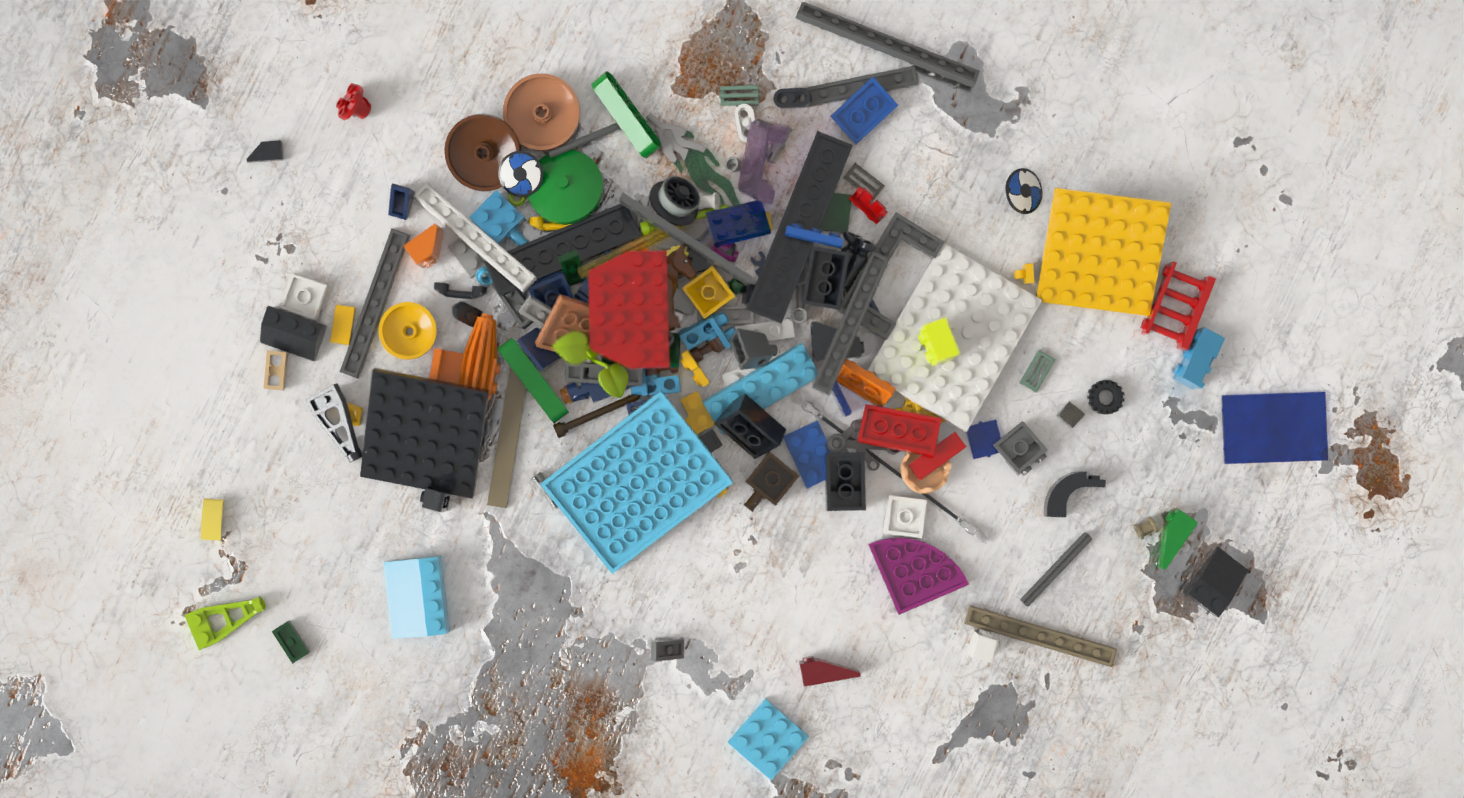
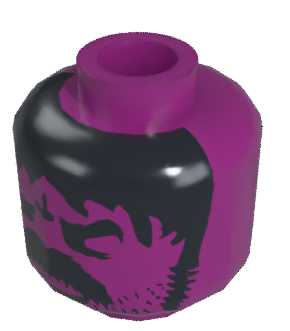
M722 238L718 242L714 241L711 248L712 251L729 262H736L739 252L736 251L737 245Z

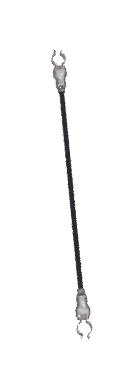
M808 400L804 401L801 407L805 412L822 419L842 434L844 432L824 417L813 403ZM865 449L874 459L878 460L879 463L902 479L901 473L873 452ZM922 494L956 519L955 521L970 535H974L978 531V527L975 524L955 515L929 494Z

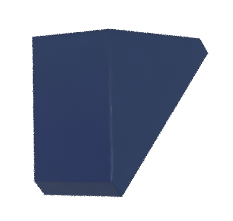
M392 183L388 215L407 220L414 199L413 195L416 192L410 188Z

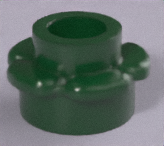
M734 277L731 281L727 282L733 293H743L745 284Z

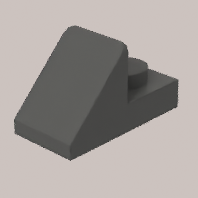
M656 638L654 641H651V661L684 659V639Z

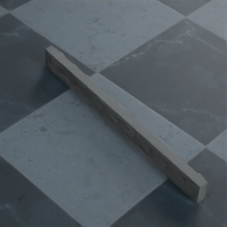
M803 1L796 15V19L804 23H809L822 30L832 32L840 37L855 41L858 44L901 59L963 85L974 88L980 72L977 69Z

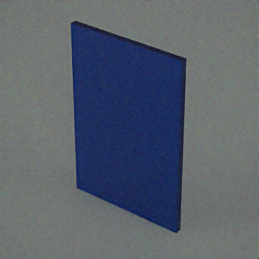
M1325 392L1221 395L1224 464L1328 460Z

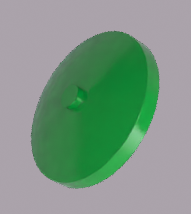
M570 150L553 158H550L549 154L539 160L543 168V181L540 188L534 194L528 196L532 207L538 215L551 223L568 225L584 220L596 210L603 196L604 182L598 166L589 156L576 150Z

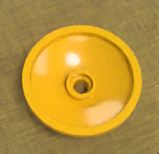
M402 302L393 305L384 313L379 323V338L383 347L388 353L400 359L412 360L425 355L432 348L436 340L437 326L434 317L429 310L417 303ZM409 328L413 329L412 335H408L407 330Z

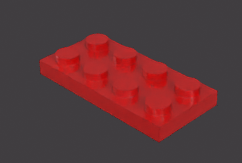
M865 404L858 443L934 457L942 418Z

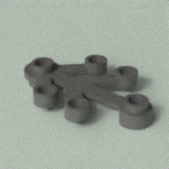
M860 420L852 421L850 427L841 435L833 434L828 438L827 447L833 453H849L846 448H854L856 452H865V462L871 471L877 470L880 464L865 449L886 450L891 455L900 452V450L893 451L890 448L858 443V438L856 440H847L854 432L860 430L862 423ZM854 422L859 423V429L853 427ZM834 440L839 441V447L833 445ZM872 461L877 464L875 469L870 466Z

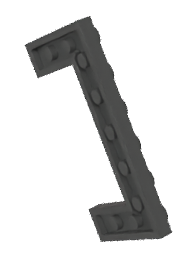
M895 212L878 240L874 252L890 260L899 243L903 240L931 258H936L945 242ZM866 263L860 270L852 286L850 287L846 296L841 302L840 310H837L843 315L859 282V279L866 266ZM868 307L861 326L884 340L888 339L896 325V322L871 307Z

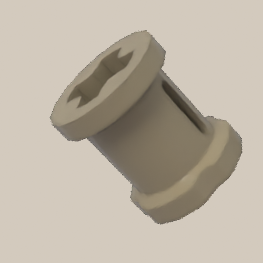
M1151 516L1148 517V520L1138 525H1133L1140 540L1152 532H1159Z

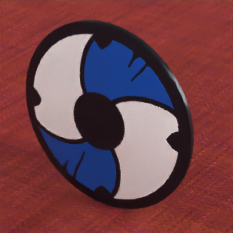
M514 151L505 156L501 161L498 176L502 187L508 193L516 197H527L534 194L540 188L543 181V168L533 154L526 151Z
M1027 168L1016 169L1009 175L1005 192L1010 206L1021 214L1034 212L1042 200V185L1037 175Z

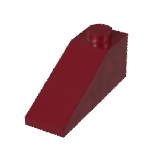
M814 656L802 658L803 661H799L804 687L861 677L859 670L819 658L814 659Z

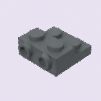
M1023 421L993 445L1017 476L1020 474L1025 476L1032 470L1031 465L1035 462L1041 463L1047 457L1045 453L1048 452L1044 444Z

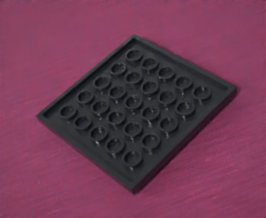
M374 368L371 377L360 477L420 489L431 488L450 492L451 495L473 499L489 390Z

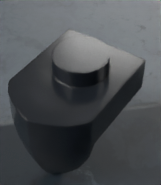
M462 301L452 306L453 317L471 327H474L477 317H481L483 311Z

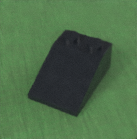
M865 452L826 453V511L866 510Z
M1217 546L1182 592L1213 616L1220 617L1231 603L1248 569Z

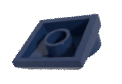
M563 271L554 272L540 278L528 288L532 297L552 309L559 295L574 299Z

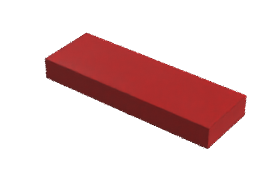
M954 432L936 445L934 457L921 455L908 466L917 479L921 481L967 446L958 434Z

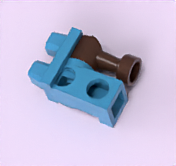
M724 311L716 315L711 314L706 319L702 318L697 323L679 330L680 338L688 350H690L697 363L704 359L703 355L712 351L721 352L725 348L731 347L729 340L736 330L733 326L725 331L721 327L729 322ZM703 341L707 342V344L702 346L700 349L698 347H695Z
M678 368L643 369L642 386H630L631 394L651 396L656 395L661 390L664 394L682 393L679 375L660 377L661 371L670 370L671 373H676Z

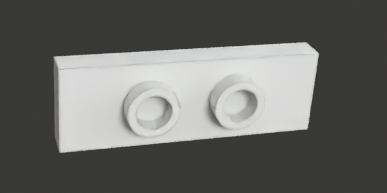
M785 319L782 321V324L771 321L736 326V330L745 329L764 333L768 341L795 338L792 319Z

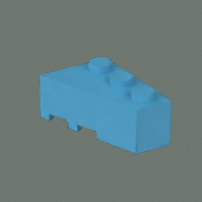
M1205 327L1195 331L1192 344L1188 350L1183 352L1182 356L1184 358L1181 364L1178 363L1173 371L1175 374L1173 379L1191 389H1203L1205 383L1202 380L1206 373L1209 374L1212 368L1210 365L1213 359L1217 358L1225 340L1224 337Z

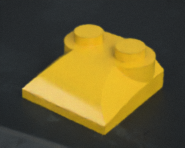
M713 266L681 288L704 319L735 298L733 292Z

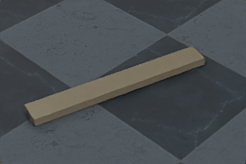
M511 367L487 502L489 506L507 508L527 390Z
M971 605L968 607L964 624L1108 667L1113 666L1117 652L1116 648Z

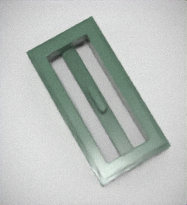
M758 85L720 86L721 106L759 105ZM724 91H754V93L724 94ZM755 97V100L752 101H724V98Z
M1038 350L1019 383L1036 393L1056 359ZM1040 355L1043 356L1039 365L1034 371L1032 377L1027 383L1026 380L1029 374L1031 373L1032 369L1034 368L1036 362L1038 361ZM1046 359H1048L1049 363L1034 387L1032 384Z

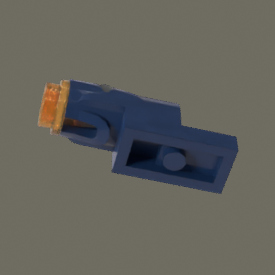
M569 382L563 386V389H560L565 404L589 399V396H591L593 403L611 397L600 384Z

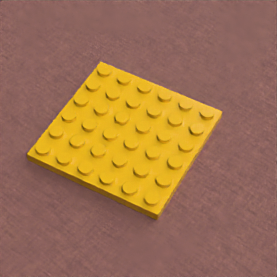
M1055 187L1036 297L1041 299L1043 303L1150 316L1172 203Z

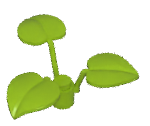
M577 331L570 332L562 336L553 345V349L570 364L577 365L583 361L591 360L592 363L604 366L606 369L599 372L600 385L609 395L615 398L622 397L628 384L626 369L620 364H612L609 367L608 364L597 360L598 354L590 350V344L587 345V337L583 333Z

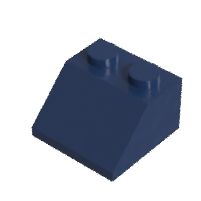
M536 327L516 341L537 368L542 372H546L561 360L562 357L557 352L536 346L535 341L541 332Z

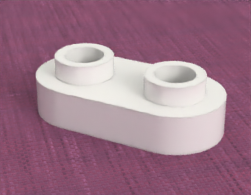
M741 104L735 109L738 137L742 142L750 143L757 136L754 111L748 104ZM746 112L748 116L742 118L740 114ZM746 130L751 132V135L748 137L744 135Z

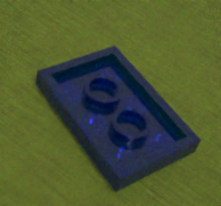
M761 199L706 212L715 247L771 234V228Z

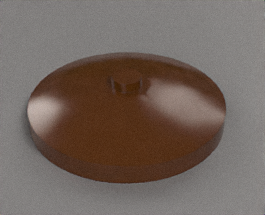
M474 114L460 120L450 130L444 148L446 164L451 174L462 185L476 191H492L501 188L502 185L498 176L501 161L509 153L521 151L519 139L511 126L504 120L490 114Z

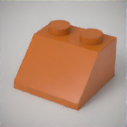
M433 224L403 245L416 265L422 268H430L436 263V259L439 258L444 231L437 224Z

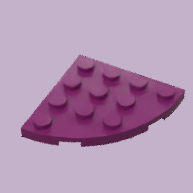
M886 538L868 543L898 615L969 585L958 565L944 552L930 544L909 538Z

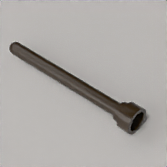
M631 394L567 423L557 422L553 424L554 430L558 438L564 437L570 429L639 400L641 395Z

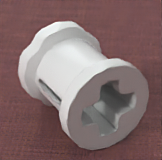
M717 192L713 194L699 193L701 199L698 207L699 210L704 208L719 209L720 195Z

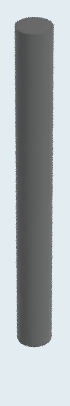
M616 122L548 151L550 158L556 157L621 128Z

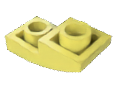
M203 499L202 540L221 541L224 499Z

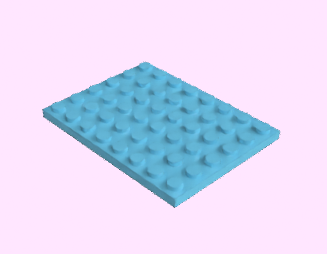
M661 390L545 479L540 485L613 574L731 485L733 480Z

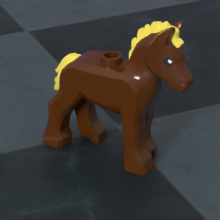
M686 244L673 246L670 250H667L669 331L681 328L679 320L674 313L673 300L678 284V274L685 276L687 279H694L696 276V271L687 257L689 252L686 251Z

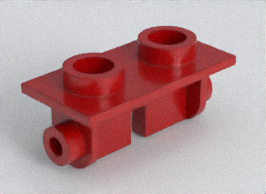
M860 186L849 199L877 225L888 213L887 208L877 199L872 203L870 200L874 196L865 187L862 188Z

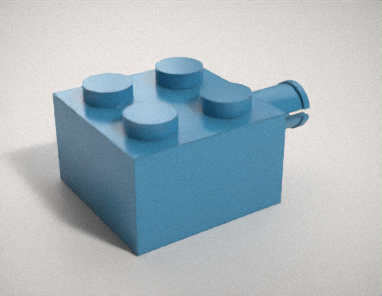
M497 190L470 216L500 246L508 238L518 246L529 242L517 230L526 219Z

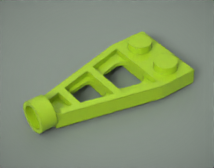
M258 596L247 601L202 607L184 616L197 648L201 650L220 642L257 613L265 611L266 605L263 598ZM240 607L244 616L233 622L229 610ZM213 614H223L226 620V626L218 632L214 631L209 617Z

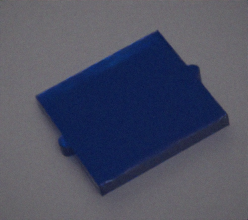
M996 419L987 422L979 421L978 424L969 427L966 433L973 459L985 456L991 457V455L998 453L993 447L1001 439Z

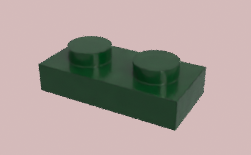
M576 250L558 257L569 287L586 279Z
M290 620L272 631L292 664L310 653Z

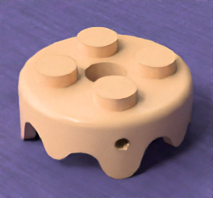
M908 452L904 456L900 468L902 479L911 490L921 494H928L937 491L945 485L951 470L949 460L919 481L908 465L919 458L921 454Z

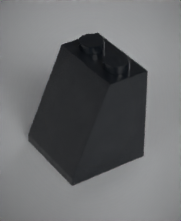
M814 321L810 323L813 362H820L824 360L837 329ZM855 337L846 359H858L864 353V342H860V337Z

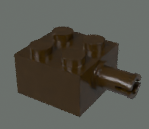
M768 452L745 481L754 488V493L743 505L752 512L763 499H767L776 506L798 479L799 475L771 452Z

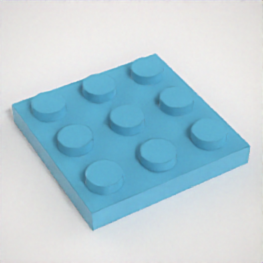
M765 698L728 740V743L767 778L772 780L809 736Z

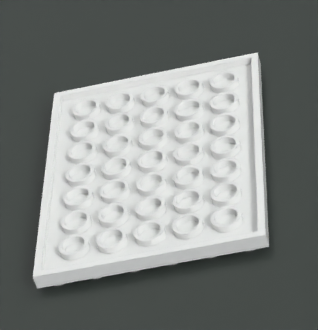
M943 244L936 258L932 259L897 319L894 329L883 343L868 371H871L879 379L889 382L891 386L896 388L895 391L962 431L967 432L1042 300L948 245ZM946 317L960 354L951 361L932 367V364H928L925 352L927 351L925 346L919 342V330L925 324Z

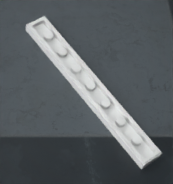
M427 183L413 195L418 203L523 293L537 280L534 274Z

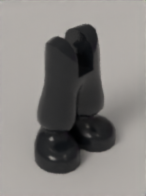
M844 231L843 238L848 244L841 251L850 252L844 290L848 291L856 276L867 262L868 253L875 251L877 246L859 235Z

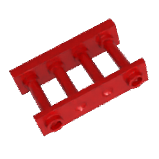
M1173 261L1168 265L1166 264L1162 270L1161 275H1163V279L1153 301L1150 316L1143 319L1140 328L1142 329V335L1149 334L1151 330L1176 340V343H1178L1176 348L1185 351L1190 347L1216 278L1207 276L1201 280L1174 270L1177 263ZM1171 277L1196 286L1199 290L1197 296L1190 297L1167 288ZM1164 295L1189 304L1192 308L1190 314L1184 315L1161 306ZM1157 312L1183 322V325H1185L1183 332L1177 333L1153 323Z

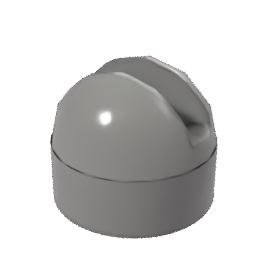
M729 157L725 162V168L732 173L739 172L742 162L736 157Z

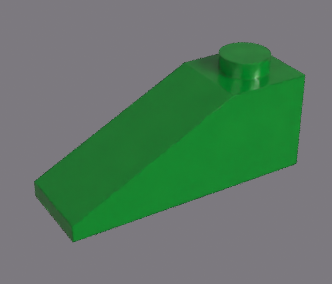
M1179 509L1170 510L1165 516L1166 521L1163 525L1158 567L1163 570L1167 569L1198 524L1197 521Z

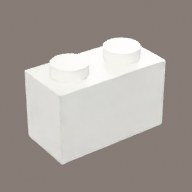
M982 629L979 632L973 631L967 653L972 658L992 663L998 640L989 631Z

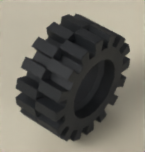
M1112 380L1098 381L1088 391V404L1092 406L1091 409L1099 414H1113L1123 406L1122 402L1125 400L1123 395L1125 394L1121 390L1123 388L1118 386L1117 382ZM1103 390H1109L1113 395V400L1108 405L1102 404L1099 400V394Z

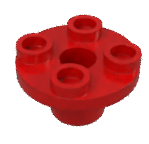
M351 83L347 88L344 98L341 97L338 100L336 108L339 109L338 117L340 119L347 120L351 116L365 119L370 114L372 106L363 96L364 90L362 86Z

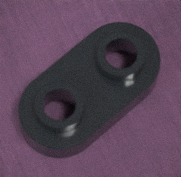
M785 88L775 92L773 101L777 107L782 109L805 108L810 105L812 95L805 88ZM805 95L806 99L801 102L800 97ZM786 96L787 101L783 103L782 97Z

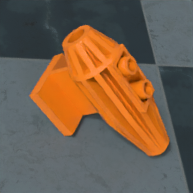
M482 314L481 317H477L463 353L434 348L429 378L489 390V402L492 394H496L498 383L495 382V376L499 375L501 364L498 363L497 326L493 315Z

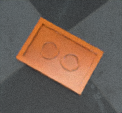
M848 359L845 360L836 380L840 385L879 407L885 405L896 389L889 382L879 379L871 371L864 370L856 362Z

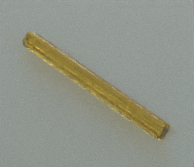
M674 225L680 230H682V226ZM657 229L578 268V273L581 278L589 276V271L627 251L645 249L670 235Z

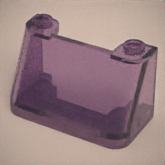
M757 119L751 123L738 181V189L742 194L763 203L773 204L775 190L771 184H768L767 179H762L769 143L775 145L783 143L786 140L789 125L763 119Z

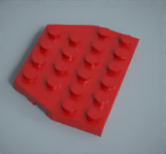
M627 251L589 271L591 351L618 362L629 369L669 368L667 251Z

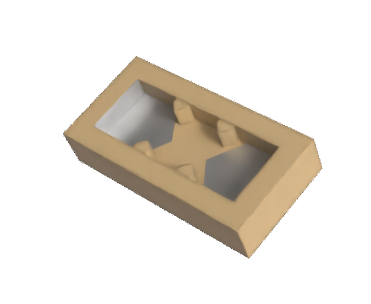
M267 350L263 389L285 390L288 352Z

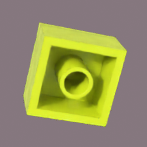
M946 317L925 324L919 330V342L925 346L927 351L925 352V357L928 364H932V367L951 361L960 354Z

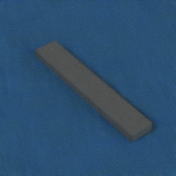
M915 65L806 87L805 89L809 90L812 95V101L806 108L848 100L871 77H874L886 92L917 86L919 82Z

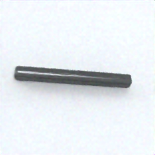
M1084 532L1021 598V602L1026 606H1030L1092 541V537Z

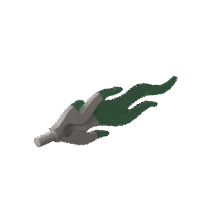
M652 113L647 115L646 119L656 128L664 155L678 168L679 172L682 173L683 168L674 152H677L684 160L689 175L697 187L708 194H713L717 191L708 184V181L715 183L725 192L735 209L741 213L752 215L750 210L744 208L739 203L731 182L714 171L705 160L704 156H707L716 167H719V163L713 154L701 144L682 138L693 139L694 135L681 127L668 125L664 122L661 123ZM719 194V195H720V204H721V205H724V200H723V198H722V195Z

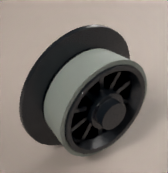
M670 176L665 181L654 184L649 193L653 209L669 223L677 226H687L697 218L698 207L701 201L700 194L697 188L687 179L680 176Z

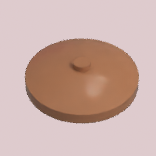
M532 74L519 80L509 90L503 104V119L515 131L520 145L534 151H550L564 145L574 135L580 121V105L573 89L562 79L550 74Z

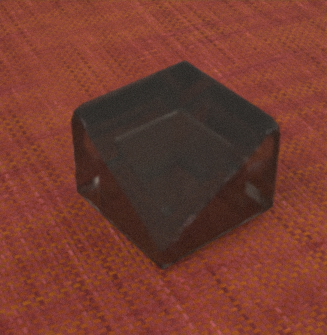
M1069 401L1056 416L1069 428H1073L1083 418L1085 413Z

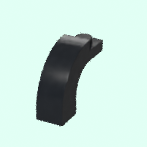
M1086 471L1072 472L1062 476L1051 486L1046 495L1044 516L1066 517L1067 501L1072 492L1082 487H1106V480L1100 479L1099 475H1088V479H1086Z

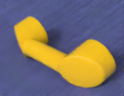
M542 217L529 218V225L541 231L559 230L568 226L544 223Z

